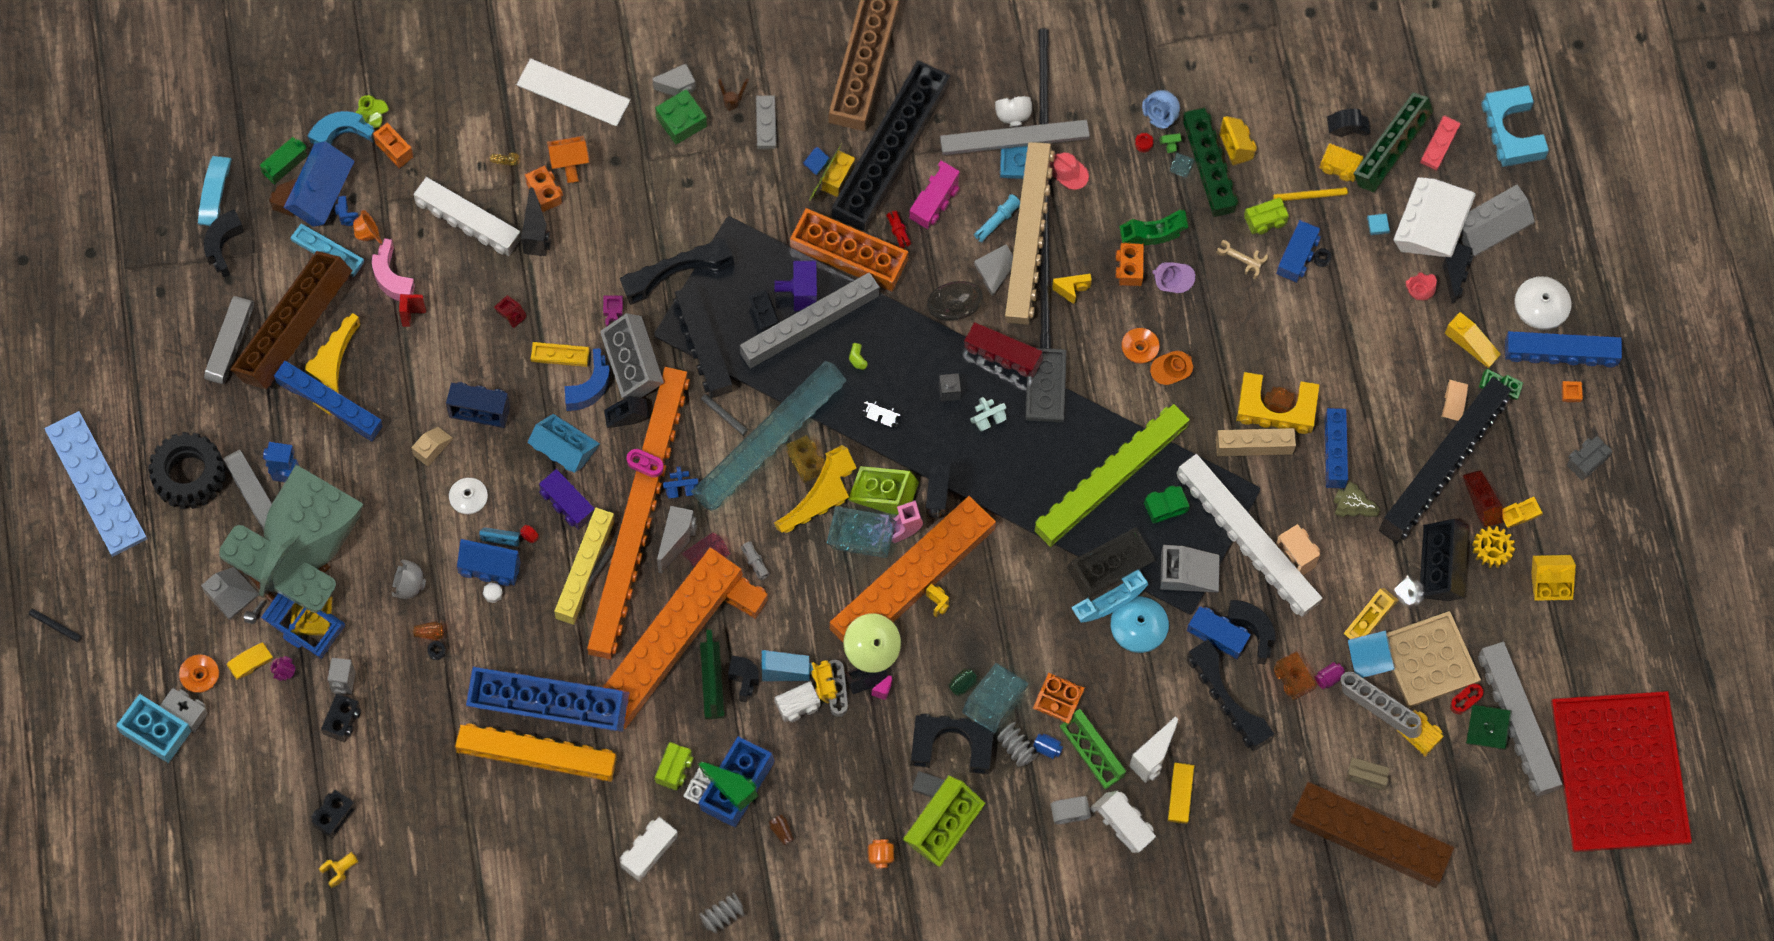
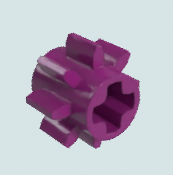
M284 656L283 658H276L272 662L270 670L274 674L273 678L279 681H286V679H290L294 675L295 666L292 664V659Z

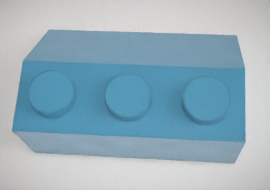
M555 414L537 423L527 442L535 450L546 454L549 459L558 462L566 470L573 473L584 467L600 445V443Z

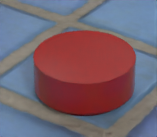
M1147 133L1137 135L1135 138V148L1140 152L1150 151L1154 142L1152 136Z

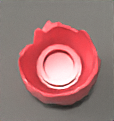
M1420 272L1417 276L1406 280L1407 290L1411 297L1416 300H1428L1436 292L1437 279L1433 274L1425 275Z

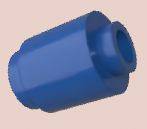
M1038 734L1033 745L1036 752L1051 759H1054L1055 756L1059 757L1063 750V746H1061L1062 741L1046 734Z

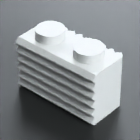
M808 682L776 696L775 704L784 722H794L802 714L816 712L820 707V700L811 682Z

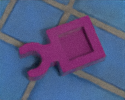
M604 295L603 316H608L605 320L607 327L611 321L619 319L617 316H622L623 296Z

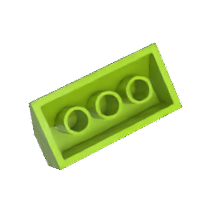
M948 776L903 840L916 852L940 867L985 805V802L962 781Z

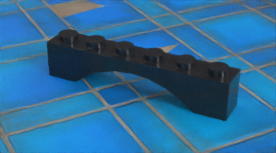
M725 237L721 239H714L711 243L699 245L693 250L681 252L675 257L663 259L657 264L645 266L639 271L627 273L619 279L631 305L647 299L660 282L677 272L695 268L719 271L734 265L735 262Z
M1206 640L1191 649L1187 655L1189 666L1192 669H1196L1199 680L1203 685H1207L1212 699L1219 702L1222 713L1232 721L1233 729L1242 735L1244 745L1247 748H1251L1254 752L1272 741L1275 734L1264 718L1245 711L1228 695L1219 673V654L1211 642Z

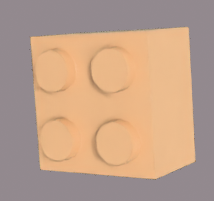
M1297 524L1279 535L1276 545L1298 571L1305 575L1316 567L1320 557V550L1316 544H1312L1308 539L1309 536L1306 530L1300 528Z

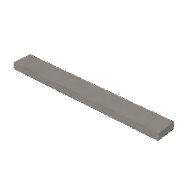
M1087 120L943 135L940 136L942 155L1022 147L1028 146V142L1049 144L1089 139L1090 135Z

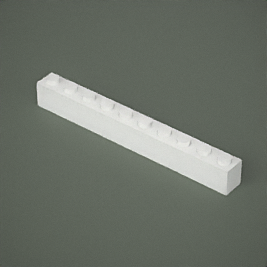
M1195 454L1182 464L1177 471V477L1180 482L1190 488L1192 496L1196 499L1198 498L1203 503V508L1215 517L1216 523L1227 531L1228 537L1233 542L1236 541L1240 546L1241 552L1245 556L1250 557L1254 567L1258 571L1261 570L1266 581L1276 587L1282 599H1286L1289 602L1292 611L1303 617L1319 605L1322 597L1203 460Z

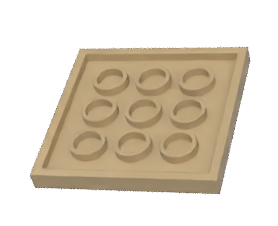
M1450 611L1387 633L1395 670H1392L1408 708L1464 689L1471 684L1480 683L1481 679Z

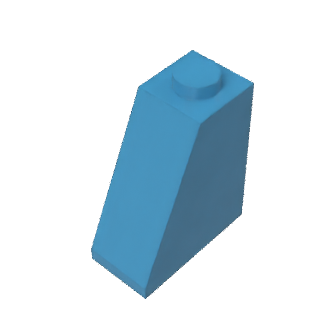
M762 650V681H809V674H812L811 671L813 670L812 663H809V656Z

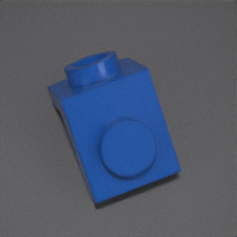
M338 196V203L335 204L336 215H339L341 225L353 226L354 220L359 215L357 212L348 213L346 196Z

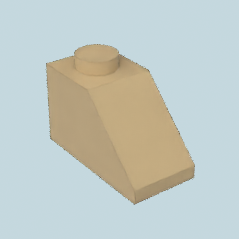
M436 427L424 433L411 447L413 455L429 467L453 440V437L440 427Z

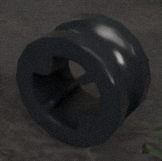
M1325 248L1318 249L1314 256V263L1319 267L1329 265L1331 260L1330 251ZM1320 255H1321L1322 257L1326 256L1325 261H1324V259H1319V256H1320Z
M433 641L428 645L427 652L431 659L440 660L445 656L446 650L442 642ZM434 647L442 649V651H439V654L435 655L434 652H431V650L434 651Z

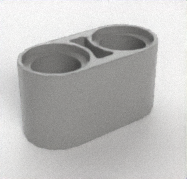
M1085 796L1059 800L1050 804L1055 824L1077 822L1091 817L1088 799Z

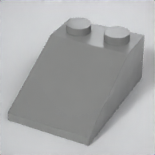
M670 506L657 558L659 573H663L687 546L691 535L695 536L697 525L693 510Z

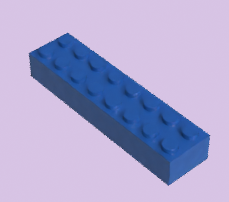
M473 667L466 706L623 731L629 692Z

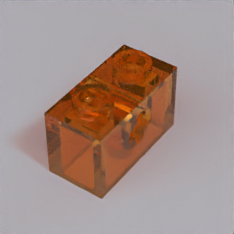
M1294 652L1276 662L1274 673L1279 680H1282L1285 693L1291 696L1293 701L1314 691L1316 683L1298 652Z

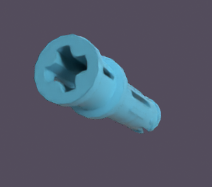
M1010 194L1009 199L1003 205H999L997 212L974 233L975 238L979 239V242H983L1005 219H1010L1012 217L1011 214L1017 208H1020V200L1016 196Z

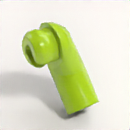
M853 343L849 360L855 368L864 370L867 367V361L860 355L862 345Z

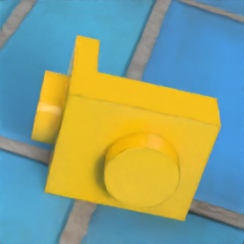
M930 584L926 589V596L937 604L933 614L937 618L939 614L943 615L948 610L949 597L945 595V591L941 587H935Z

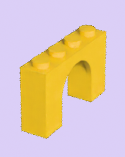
M1244 372L1236 421L1246 425L1258 424L1264 428H1269L1270 426L1277 427L1278 429L1294 428L1295 431L1301 434L1312 433L1320 384L1300 382L1296 406L1286 413H1275L1268 410L1261 401L1260 394L1263 375Z

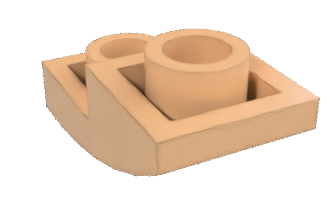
M1449 380L1444 397L1446 401L1441 417L1459 421L1464 412L1468 384Z

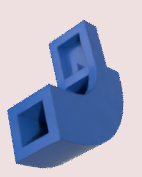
M600 348L593 349L594 371L591 378L580 385L564 386L567 411L580 410L593 405L607 390L610 381L609 365L606 366L605 355H601Z

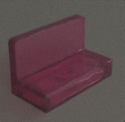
M712 532L682 553V555L690 561L694 568L710 547L724 557L731 553L723 539Z

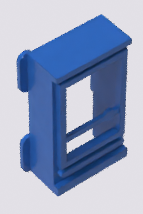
M278 593L261 618L284 634L283 638L297 648L302 646L322 659L345 627V623L332 614L327 615L323 611L318 612V615L332 625L314 648L291 632L295 629L296 623L304 614L306 608H303L295 621L289 625V629L280 625L295 602Z

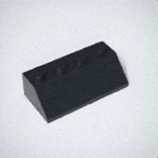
M1457 519L1423 525L1420 598L1453 601L1465 597L1468 526Z

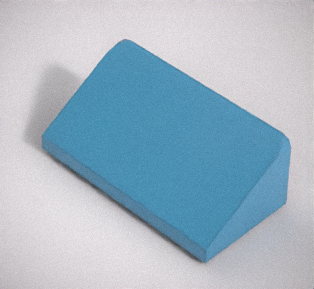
M483 527L479 533L481 541L516 547L519 546L521 533L486 527Z

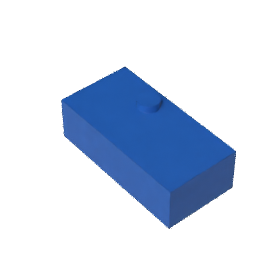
M326 141L314 144L284 208L313 227L325 224L354 160Z
M738 736L719 768L742 775L746 780L751 779L757 786L755 789L757 792L775 761L771 752ZM710 782L698 802L701 811L736 828L749 806L748 804L739 811L712 782Z

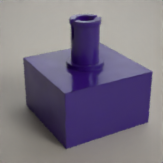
M793 261L792 281L775 280V293L792 292L794 294V311H801L817 302L816 261Z

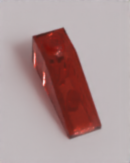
M1482 471L1464 474V482L1476 514L1484 528L1503 523L1502 504Z

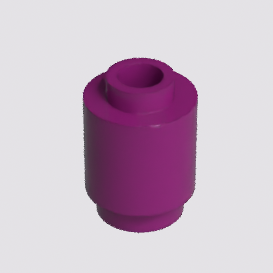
M1332 662L1317 672L1315 681L1321 689H1329L1341 681L1345 671L1339 663Z

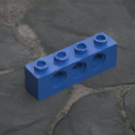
M1327 408L1324 416L1326 488H1345L1348 481L1346 409Z

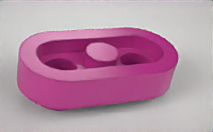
M633 449L627 454V464L630 468L649 477H658L662 474L663 462L660 458L640 449ZM634 459L640 460L638 463L633 462ZM653 466L657 467L655 471L651 470L650 468Z

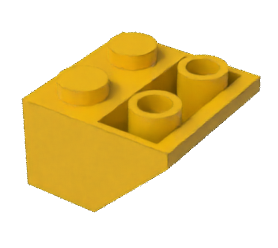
M1571 555L1533 556L1531 574L1535 601L1573 600L1576 564Z

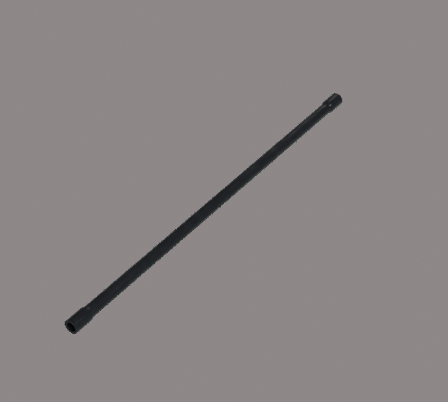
M1040 28L1038 30L1039 125L1049 124V30L1047 28ZM1046 196L1045 202H1048L1047 214L1044 213L1043 220H1046L1045 231L1041 232L1043 248H1040V348L1051 349L1049 196Z

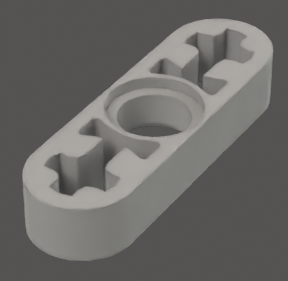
M831 660L828 662L831 664V668L836 666L840 670L837 671V678L834 679L833 673V677L827 679V681L832 679L835 681V684L842 686L843 689L837 693L836 698H840V705L844 707L841 708V711L834 708L837 704L835 698L829 700L830 711L834 716L841 717L848 710L844 666L839 660Z

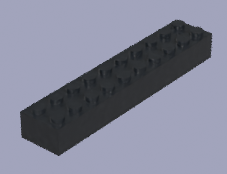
M920 60L916 61L831 207V217L866 231L950 85L949 74Z
M1494 377L1489 380L1386 514L1379 532L1396 544L1401 539L1405 540L1411 532L1410 530L1418 524L1424 511H1428L1434 498H1437L1443 491L1444 485L1451 481L1456 469H1460L1467 455L1470 456L1477 442H1480L1485 436L1487 429L1493 426L1499 413L1502 414L1505 410L1507 403L1511 399L1509 397L1510 388Z

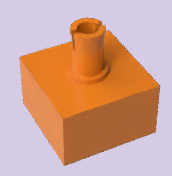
M584 136L547 142L552 169L565 167L567 183L579 181L576 165L589 163Z

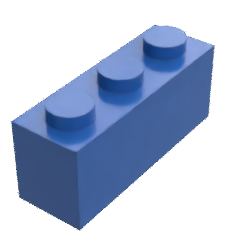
M1299 220L1276 272L1277 275L1296 283L1299 277L1303 278L1307 269L1305 267L1306 261L1310 262L1314 254L1311 250L1313 246H1318L1321 236L1318 235L1320 228Z
M1199 606L1187 627V632L1203 641L1209 640L1214 647L1235 659L1239 658L1251 635L1245 628L1241 626L1236 627L1231 624L1229 619L1225 617L1220 618L1211 609Z

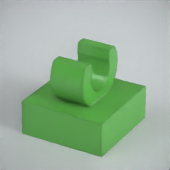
M1180 134L1161 136L1159 138L1160 145L1166 144L1167 153H1173L1176 151L1175 143L1181 141Z

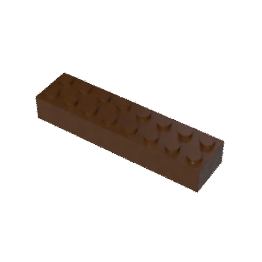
M316 251L230 370L243 383L267 390L273 383L274 375L280 366L294 354L296 348L305 339L309 330L316 324L317 319L326 310L330 301L337 295L338 290L347 281L353 270L340 256Z
M1307 782L1289 822L1434 888L1438 886L1454 850L1453 846L1310 782Z

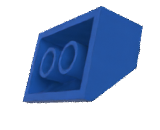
M461 539L457 561L458 574L465 578L477 577L484 582L496 581L503 586L515 585L520 568L518 551Z

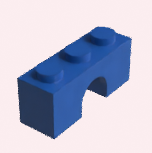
M269 442L268 448L264 449L263 459L266 461L268 473L273 481L285 482L294 466H299L297 459H293L294 449L292 445Z

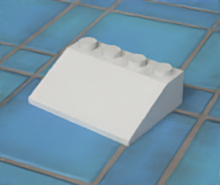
M1418 178L1394 237V242L1399 250L1406 253L1452 257L1476 194L1436 179Z

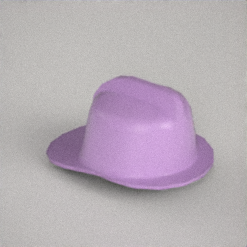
M1165 262L1160 264L1156 270H1153L1156 285L1162 291L1183 293L1189 290L1195 281L1194 270L1186 264Z

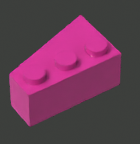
M942 160L938 164L939 171L935 176L931 175L929 185L924 191H921L909 213V219L926 229L936 224L939 219V213L947 209L950 198L952 196L955 197L960 189L958 187L960 171Z

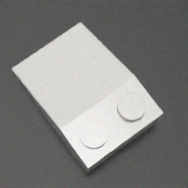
M1176 717L1132 755L1130 767L1145 783L1150 779L1152 781L1155 780L1161 773L1162 763L1178 722Z

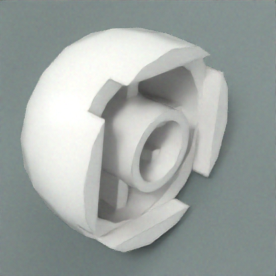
M1030 97L998 100L995 102L996 114L1002 122L1010 124V127L1021 126V122L1026 121L1031 115L1032 101Z

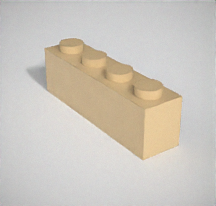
M1294 428L1218 430L1216 436L1217 456L1292 455L1296 447Z

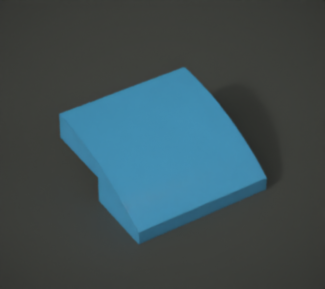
M1386 630L1348 640L1354 671L1363 678L1395 670Z

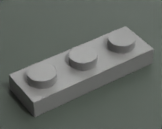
M756 96L757 149H776L775 96Z

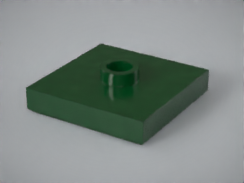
M1472 705L1466 744L1506 750L1512 711Z

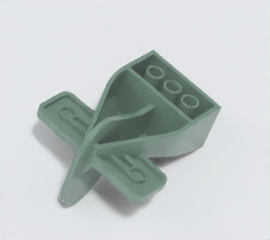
M295 465L268 511L264 536L262 537L242 525H237L231 530L220 547L219 556L223 561L259 581L261 585L259 596L265 598L270 591H276L307 610L318 613L323 609L336 586L335 580L318 570V568L327 564L338 553L359 520L363 503L300 466Z

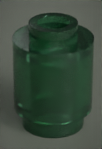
M964 668L950 680L948 687L957 697L960 694L964 695L977 684L975 680L977 676L971 669L967 670Z

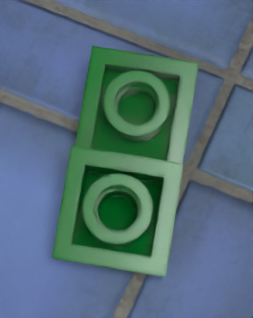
M1489 369L1483 372L1479 388L1483 389L1489 380L1494 377L1511 389L1509 394L1511 399L1517 400L1519 398L1523 382L1509 375L1503 377Z

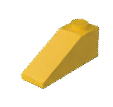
M1461 312L1448 324L1445 334L1487 368H1490L1500 357V352L1476 324Z
M1385 588L1379 589L1344 634L1349 639L1369 635L1399 600Z

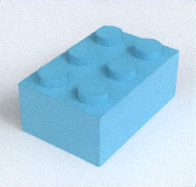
M141 694L137 696L116 725L121 734L167 763L170 762L191 733L187 723Z

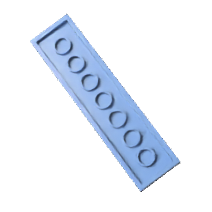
M78 411L44 428L111 556L113 557L147 540L80 412Z

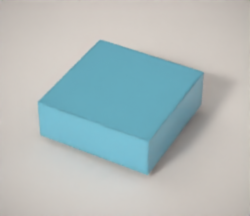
M1387 214L1370 215L1367 217L1370 235L1389 233Z

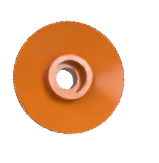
M1135 328L1127 332L1123 337L1122 351L1126 358L1134 363H1147L1157 356L1159 340L1152 331L1145 328ZM1141 346L1143 350H1137V347Z
M206 655L189 657L183 662L179 671L182 685L187 690L195 693L208 691L216 684L219 677V669L216 662ZM199 673L204 674L202 678H197V675Z

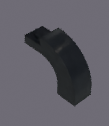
M235 209L219 216L208 228L204 239V251L209 265L213 264L216 272H221L223 278L230 275L222 256L223 246L232 237L244 233Z
M1230 600L1228 619L1231 621V624L1247 627L1255 634L1258 642L1257 664L1265 665L1266 659L1270 658L1271 647L1275 643V631L1269 617L1260 608L1251 603Z

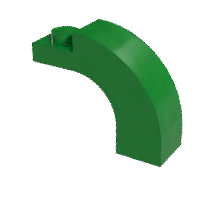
M1180 209L1160 220L1145 222L1131 219L1119 227L1122 243L1143 244V246L1165 243L1180 237L1179 233L1188 228L1185 211Z

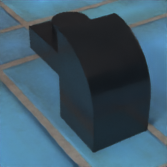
M1343 109L1327 116L1329 134L1341 138L1351 132L1362 136L1370 134L1368 117L1361 115L1360 109Z
M732 655L728 680L742 682L739 701L747 703L748 696L752 697L754 685L759 686V671L751 660Z

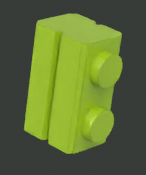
M1281 198L1247 208L1244 213V218L1249 225L1251 233H1258L1259 235L1266 233L1273 227L1276 229L1282 228L1286 225L1289 217Z
M669 742L656 773L655 783L673 790H678L679 785L683 786L687 776L684 774L685 770L691 767L694 759L691 756V750Z

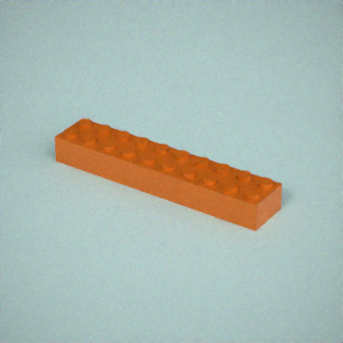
M968 496L830 621V630L844 642V635L848 626L859 616L880 614L892 622L896 621L926 593V589L930 584L935 585L995 530L996 521Z
M711 547L603 686V688L629 692L624 729L628 727L724 601L731 589L743 576L741 568Z

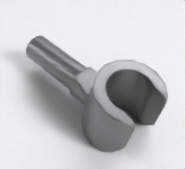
M261 600L253 612L246 611L243 616L244 622L254 624L257 614L266 602Z

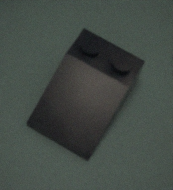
M530 187L521 236L523 253L546 257L547 250L551 248L550 231H547V224L535 190Z

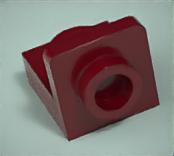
M508 295L494 306L495 311L507 319L513 328L527 317L522 306Z

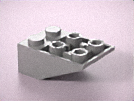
M1163 545L1161 552L1160 589L1219 592V555L1185 546Z

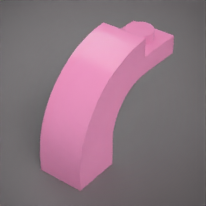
M384 239L383 245L379 246L378 255L373 254L372 257L375 279L380 289L386 295L400 301V294H413L415 288L414 280L398 276L390 270L389 265L394 247L392 240Z
M916 501L898 506L899 514L895 518L867 528L874 548L889 542L897 543L920 530L923 520Z

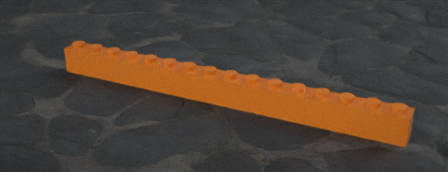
M668 367L664 368L662 375L664 383L659 386L642 451L662 460L663 472L658 477H649L638 471L635 473L587 647L588 655L611 660L612 654L617 652L618 643L616 639L617 636L622 634L623 625L621 621L622 618L627 616L628 607H626L627 600H631L633 593L631 584L636 582L638 571H635L637 564L640 565L643 553L640 552L642 546H646L647 535L645 533L652 524V518H650L651 511L655 512L657 500H655L656 494H660L662 487L660 478L661 476L664 477L667 465L664 464L665 460L670 458L671 448H669L670 442L675 440L676 431L674 427L675 424H679L681 413L678 412L680 407L684 406V390H688L690 384L686 371ZM653 466L650 469L655 471L657 467Z

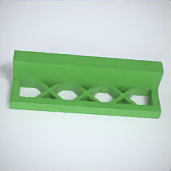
M1081 709L1074 712L1069 724L1064 722L1060 725V729L1105 790L1125 777V769ZM1075 722L1079 727V734L1070 733L1066 727ZM1080 739L1090 742V750L1081 749L1079 746ZM1091 754L1101 757V766L1092 764L1090 761ZM1103 770L1111 771L1115 778L1106 783L1102 777Z

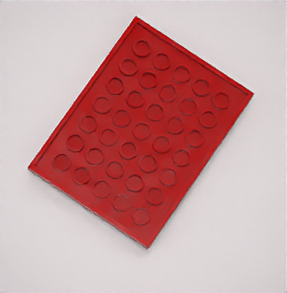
M1668 691L1552 699L1551 706L1573 852L1691 844L1692 840Z

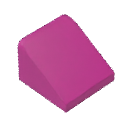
M888 676L872 689V696L883 700L887 699L892 685V676Z

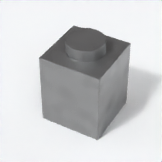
M959 373L939 376L941 401L960 400Z

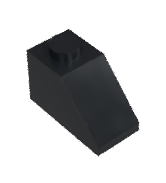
M628 396L604 410L607 428L637 424L649 417L646 399Z

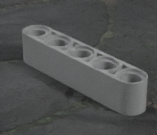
M237 296L232 298L205 370V380L225 384L253 310L254 302L252 300Z
M239 449L222 459L264 531L267 514L272 503Z
M1346 672L1342 675V691L1346 696L1407 737L1416 738L1421 734V719L1417 714L1356 673ZM1380 703L1385 704L1384 706H1377ZM1400 714V716L1394 717L1393 715ZM1411 724L1416 725L1415 727H1409Z

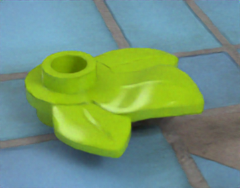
M362 96L358 103L359 109L355 113L362 115L365 123L377 129L382 124V114L388 111V106L383 100H376L373 96Z

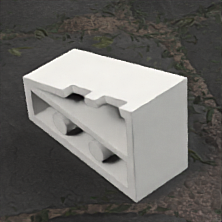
M1122 792L1105 793L1090 807L1093 813L1097 810L1105 818L1102 822L1106 826L1110 824L1116 831V836L1133 853L1140 852L1156 837L1152 826L1147 822L1144 823L1140 818V812L1128 804V798Z

